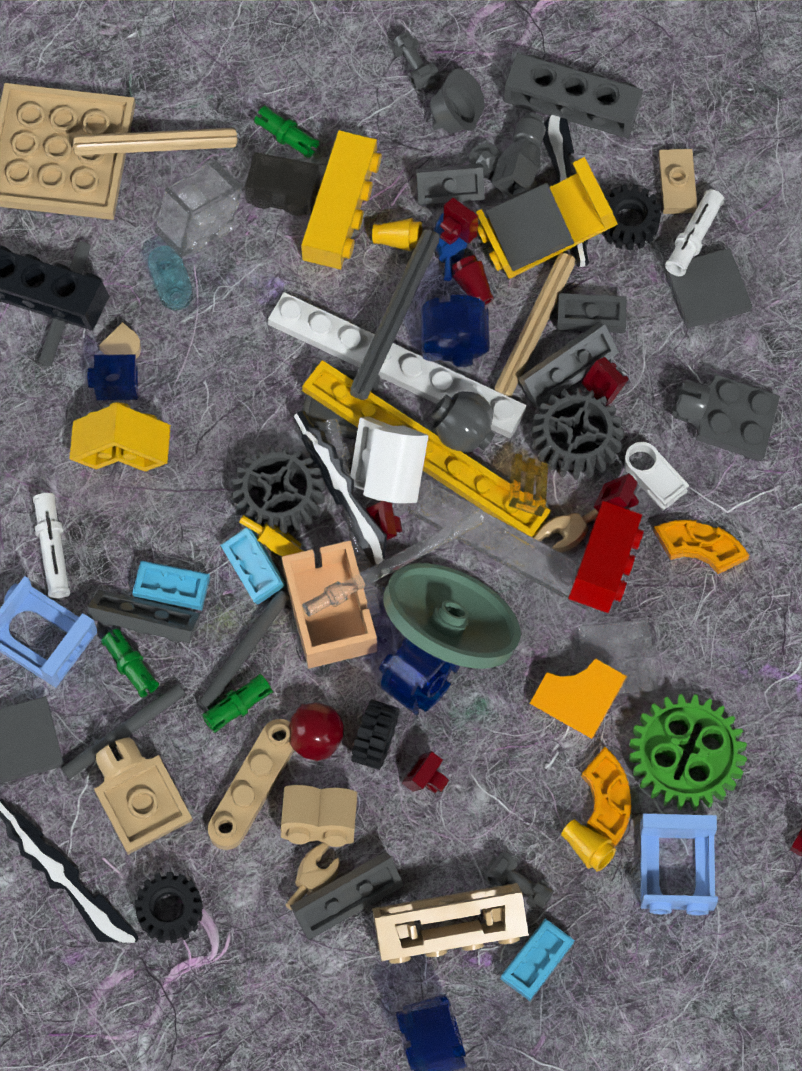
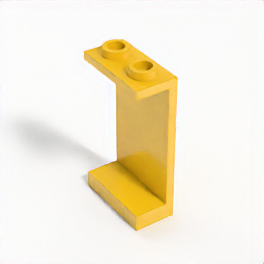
M585 157L573 162L576 174L550 187L574 241V244L512 271L490 219L486 218L482 209L476 211L481 222L478 224V233L484 244L489 241L491 242L494 251L490 252L489 255L497 271L504 269L508 278L511 279L618 225Z

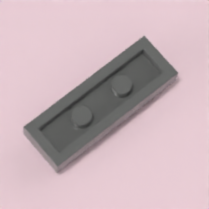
M598 322L518 379L532 406L539 409L542 403H548L549 397L552 394L557 397L564 389L567 390L584 378L596 360L603 357L610 360L620 352L606 325Z
M98 589L88 606L87 613L88 617L103 625H115L131 629L140 634L148 633L165 637L173 642L186 643L191 642L199 626L200 613Z
M384 852L290 905L304 935L310 940L402 888L404 884L391 856Z

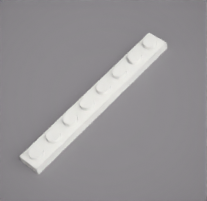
M285 292L268 318L269 326L359 368L375 334ZM392 343L378 374L380 378L436 404L446 394L452 398L454 394L462 391L478 393L489 402L492 408L493 421L491 430L510 439L526 412L527 405Z

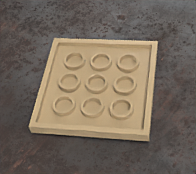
M4 83L0 102V207L114 220L126 153L76 155L73 150V138L76 135L130 133L135 110L134 97Z

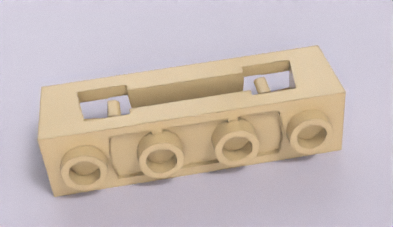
M518 883L372 908L381 960H389V963L394 964L409 961L411 956L425 954L427 957L442 956L447 953L448 949L462 947V950L465 951L477 950L484 946L483 943L498 941L499 944H512L518 942L520 937L529 935L523 895ZM480 909L483 910V916L486 919L485 924H480V921L477 920L420 930L421 935H417L416 925L414 924L416 920H420L421 925L480 915Z

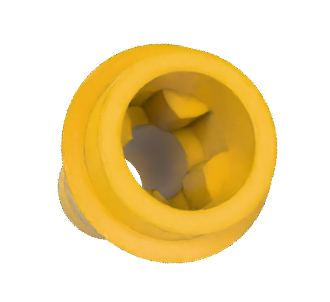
M413 218L383 224H374L372 228L373 244H382L412 252L423 232L421 221H414Z
M576 819L570 821L561 833V836L567 840L588 869L593 868L597 872L601 871L609 864L616 853V849L611 845L612 841L580 824Z

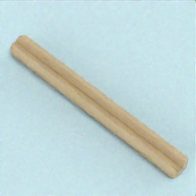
M234 128L76 135L73 138V150L76 155L234 148L237 144V132Z
M564 252L558 255L495 385V391L510 398L512 397L519 382L518 378L522 376L558 301L559 293L562 292L573 270L575 258L572 255Z

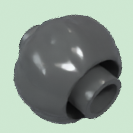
M462 391L454 394L452 398L446 394L431 413V418L435 420L432 432L439 437L445 446L461 451L464 454L478 447L484 450L495 435L491 431L493 421L492 408L489 402L478 393Z

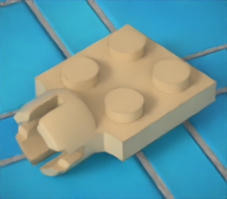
M127 737L115 741L116 748L122 758L121 760H116L109 745H106L96 754V762L104 776V782L94 788V791L126 853L129 855L190 823L193 819L160 756L145 759L134 740Z

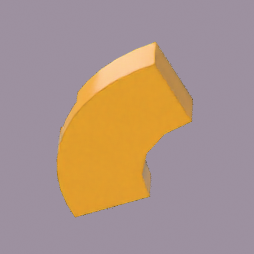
M697 520L669 521L655 526L653 530L670 560L680 557L697 558L709 564L717 574L748 560L750 556L743 545L731 534L719 527L715 528L697 523Z
M604 747L581 775L590 786L594 798L593 813L586 826L612 841L611 845L616 848L629 822L631 794L629 781L623 767L616 757Z

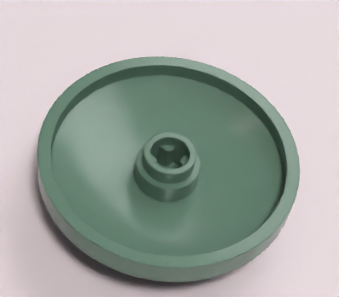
M430 563L410 564L396 570L385 588L383 594L384 607L395 627L417 647L443 661L468 668L486 669L497 667L511 658L520 641V625L508 604L484 583L461 571Z

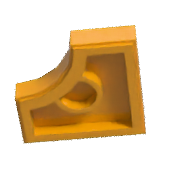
M595 658L587 669L573 676H559L546 672L529 704L593 739L628 676Z

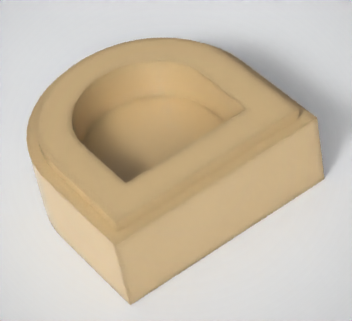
M123 322L99 345L100 351L118 364H129L135 361L141 352L138 335Z

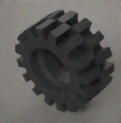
M627 184L621 185L620 192L614 188L611 190L610 196H605L618 225L602 232V235H607V242L610 244L616 240V248L622 249L623 244H628L627 250H633L634 244H637L640 249L645 246V241L650 244L653 241L654 235H657L661 218L660 203L656 204L657 197L654 194L648 197L649 190L645 187L642 192H639V185L633 184L632 190H628ZM623 209H634L641 213L643 220L639 225L628 226L618 220L617 214Z
M373 699L369 701L355 739V746L351 757L352 762L377 770L381 769L395 733L400 708Z
M167 872L166 876H161L160 873L155 874V879L152 881L147 879L144 882L145 887L143 889L139 888L137 892L138 899L135 900L134 905L136 916L142 930H145L150 938L153 939L155 937L161 943H165V940H170L171 944L178 943L177 939L181 937L184 940L189 938V933L191 931L195 932L198 928V922L202 920L203 904L201 896L195 884L191 880H186V877L180 873L179 876H174L173 872ZM165 895H175L183 902L181 915L171 921L162 920L155 914L156 902Z

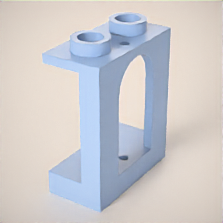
M24 576L19 584L15 583L9 588L4 598L5 603L0 608V652L57 688L98 631L93 619L84 613L80 617L33 588L29 578ZM24 611L34 612L67 633L48 660L11 636L9 631L10 623L17 614Z
M643 813L640 822L641 909H649L650 913L658 915L670 914L672 909L686 910L687 914L696 916L707 915L709 910L714 911L718 903V896H715L714 848L717 815ZM659 838L695 839V891L692 896L663 895L659 886Z

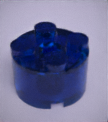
M450 295V301L440 303V297L424 303L421 307V349L423 359L427 361L453 362V365L457 367H468L473 364V359L486 354L490 349L489 309H485V302L472 296Z
M405 637L402 646L395 655L392 653L388 654L379 666V671L383 673L380 684L381 689L413 714L419 715L418 709L427 712L444 696L451 686V683L447 681L450 672L453 671L457 674L460 666L434 657Z
M447 993L405 1005L402 1011L396 1012L401 1034H404L406 1041H410L412 1046L405 1048L411 1071H456L468 1067L464 1059L466 1055L455 1016H451L449 1010L451 1003Z

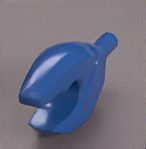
M444 213L440 215L434 228V232H437L439 235L445 231L440 227V224L443 222ZM459 237L451 245L439 238V243L436 247L439 260L445 263L443 277L445 281L452 280L451 268L453 263L460 261L467 249L468 243Z

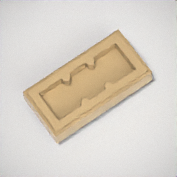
M692 149L659 150L658 159L663 214L695 213L697 197Z

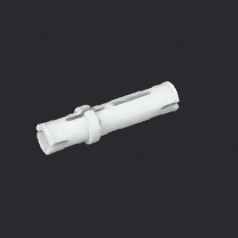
M713 189L705 191L684 233H680L675 240L676 247L665 264L667 271L672 275L683 276L693 256L699 254L702 248L701 242L718 210L724 203V197L720 192Z
M41 493L33 497L37 525L34 528L35 535L40 538L48 597L59 599L70 595L60 535L63 532V526L58 521L55 495L53 493ZM46 518L49 520L51 540L49 539ZM51 552L54 553L57 574L54 572Z

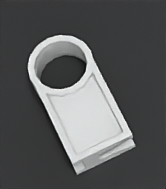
M637 442L627 449L624 459V468L627 474L630 473L634 477L638 485L662 511L688 492L689 484L653 445L646 442ZM636 452H645L652 456L654 465L648 470H638L631 465L629 457Z

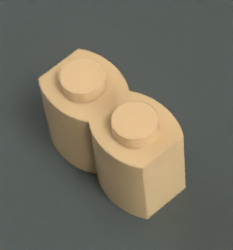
M306 785L285 786L281 838L289 840L294 844H305L318 840L332 847H341L345 844L354 843L357 792L345 788L319 789Z

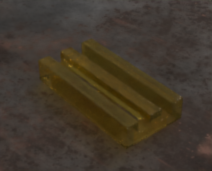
M515 454L511 464L510 507L542 516L546 509L548 463L541 462L540 466H536L535 459L529 457L527 462L522 461L521 454ZM521 471L526 472L524 502L519 501ZM534 475H536L535 506L532 505L534 491Z

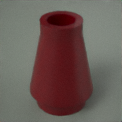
M475 255L468 256L452 266L451 269L454 272L452 278L472 299L477 308L483 307L494 300L483 263L478 261Z

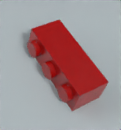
M602 501L568 599L609 613L614 600L621 602L627 582L621 580L622 575L629 576L636 556L630 554L631 548L638 550L644 534V530L638 528L642 514Z

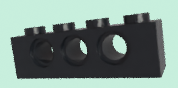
M0 245V302L88 330H94L110 297L101 278L88 272L84 273V275L73 272L70 268L60 263H55L54 265L44 263L31 254L18 255ZM13 272L10 276L4 277L6 274ZM43 281L39 286L33 287L36 283ZM73 291L70 295L64 296L65 293Z

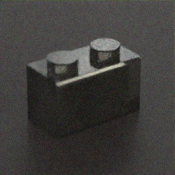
M254 152L245 184L246 202L262 209L272 207L282 209L292 215H311L320 184L319 164Z

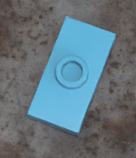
M246 527L220 545L254 603L259 605L287 585L263 544L257 541V534L253 530Z
M141 561L132 592L133 597L202 611L210 574Z
M544 919L501 975L500 979L531 1001L572 947L575 940L547 919Z

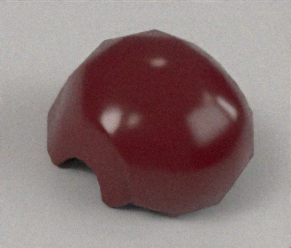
M319 702L302 704L292 715L289 724L291 728L290 745L298 754L306 759L320 761L330 758L338 749L343 738V720L336 710L327 704Z

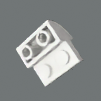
M360 417L350 477L354 479V487L364 490V496L376 500L393 503H417L429 435L406 426H392L371 417Z

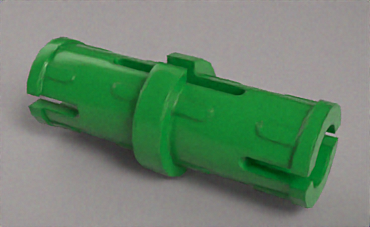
M266 105L258 111V114L262 115V117L255 116L254 123L276 136L277 142L283 145L288 144L307 159L315 153L312 146L318 148L319 141L297 128L296 122L290 119L285 120Z
M120 629L112 630L115 637L108 632L102 638L101 643L116 661V668L119 673L127 676L140 697L148 695L145 691L146 689L150 694L158 688L159 682L155 680L144 665L142 654L139 651L133 650Z
M259 674L235 692L234 690L229 691L225 699L201 714L210 730L216 733L238 716L244 717L248 714V709L272 694L273 690L270 688L271 686L267 680Z

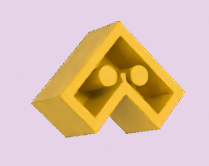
M112 403L109 407L90 412L87 416L73 421L69 459L96 470L119 461L146 472L168 463L171 425L157 420L155 415L140 413L130 409L128 404Z

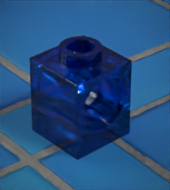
M94 355V368H88L87 379L88 388H94L96 399L138 400V364L136 355ZM111 374L120 375L115 381L105 380Z

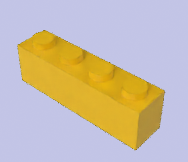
M338 130L301 244L303 261L341 270L344 259L351 258L355 240L351 239L354 229H360L364 211L360 210L362 202H368L370 199L373 182L369 180L372 172H378L382 154L377 153V139Z

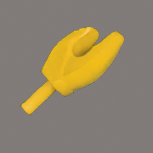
M244 515L240 518L239 523L258 533L257 541L266 545L274 553L283 557L304 552L301 549V543L290 533H283L279 526H269L268 522L261 526Z

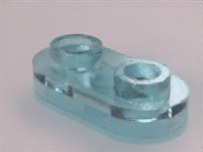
M171 246L155 248L148 257V266L160 302L167 309L174 311L182 310L191 303L193 291L181 255ZM164 264L171 265L167 270L160 268ZM175 292L182 294L179 298L171 297Z

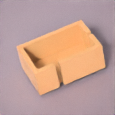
M351 540L321 547L320 559L322 567L315 568L313 549L282 557L283 573L308 669L377 652V637L370 611L367 609V599Z

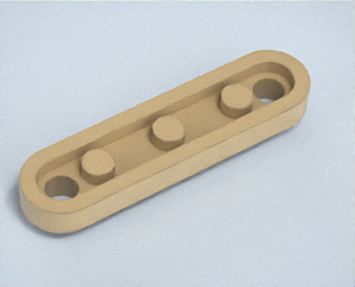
M275 719L265 725L210 819L208 834L211 842L217 848L230 850L241 844L295 751L290 745L291 728L289 727V721ZM278 731L286 734V737L281 741L273 738V735ZM228 823L233 826L231 832L226 834L220 832V826Z

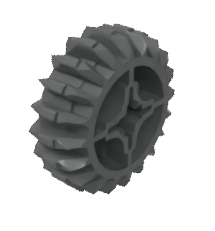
M579 387L575 389L574 395L570 396L568 391L564 389L561 392V399L552 394L549 397V405L542 403L539 406L540 414L533 416L532 423L535 426L531 428L530 436L535 439L532 441L533 450L540 451L538 453L539 461L549 460L547 466L549 472L559 467L562 478L567 474V471L573 472L574 479L577 480L580 472L584 471L590 479L594 474V468L603 473L606 470V463L613 464L615 462V453L621 452L622 449L620 441L624 438V431L620 429L622 418L615 416L617 410L615 405L605 407L607 402L605 396L595 400L593 390L589 391L587 396H583ZM569 414H576L575 416L569 418L563 417ZM588 418L594 419L601 426L604 433L599 432V428L592 426ZM582 424L581 435L576 436L575 442L572 443L574 431H578L579 426ZM550 434L556 435V439L566 445V450L558 447ZM581 450H591L588 453L578 454Z
M272 445L269 447V454L264 455L258 449L256 451L257 460L246 456L244 460L246 468L238 467L236 470L238 478L233 479L231 483L232 489L235 490L232 492L231 498L232 502L237 504L235 506L236 514L244 515L261 526L266 522L272 527L274 525L279 526L280 530L287 534V529L292 528L295 533L299 534L301 532L300 523L310 527L312 524L310 515L319 516L321 511L318 505L323 504L325 501V495L321 493L325 490V482L319 479L321 477V470L319 468H312L314 464L311 457L302 460L303 456L300 450L290 455L289 447L286 445L283 447L282 453H276V449ZM273 471H279V472H277V473H275V474H271V475L267 474V473H270V472H273ZM294 475L305 484L307 488L305 496L299 494L298 489L292 486ZM252 487L258 489L259 494L264 496L262 508L258 507L250 497ZM284 487V493L281 494L279 491V494L272 495L273 490L277 492V489ZM285 508L291 509V510H288V511H285V512H279V513H277V512H278L279 510H281V509H285Z

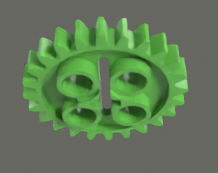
M679 694L677 704L673 705L671 700L665 697L663 709L656 704H652L650 711L653 717L642 713L640 722L643 726H634L633 734L638 738L630 739L629 747L637 751L630 754L629 762L639 763V765L633 769V776L644 775L645 777L640 784L641 789L651 785L653 790L650 798L652 799L656 798L659 794L664 795L663 806H667L674 799L677 800L678 810H682L685 802H690L693 811H696L699 801L702 800L710 808L713 803L712 796L714 795L717 799L723 801L726 796L724 788L734 791L737 784L732 778L741 779L744 771L737 766L745 765L747 757L738 753L745 751L747 743L736 741L741 737L743 730L731 729L736 718L731 716L724 719L722 717L725 709L724 706L719 707L715 711L712 710V699L710 698L704 705H699L698 695L694 694L691 703H686L684 696ZM674 723L681 724L686 728L687 733L675 735L670 731L669 726ZM699 724L702 726V729L695 742L693 751L689 756L681 778L675 780L673 776L679 766L683 751L688 745L695 726ZM708 737L714 738L719 742L720 748L715 750L708 749L704 746L702 740ZM667 755L672 759L673 765L662 767L657 764L655 757ZM700 769L706 774L707 779L701 782L695 781L689 776V771Z

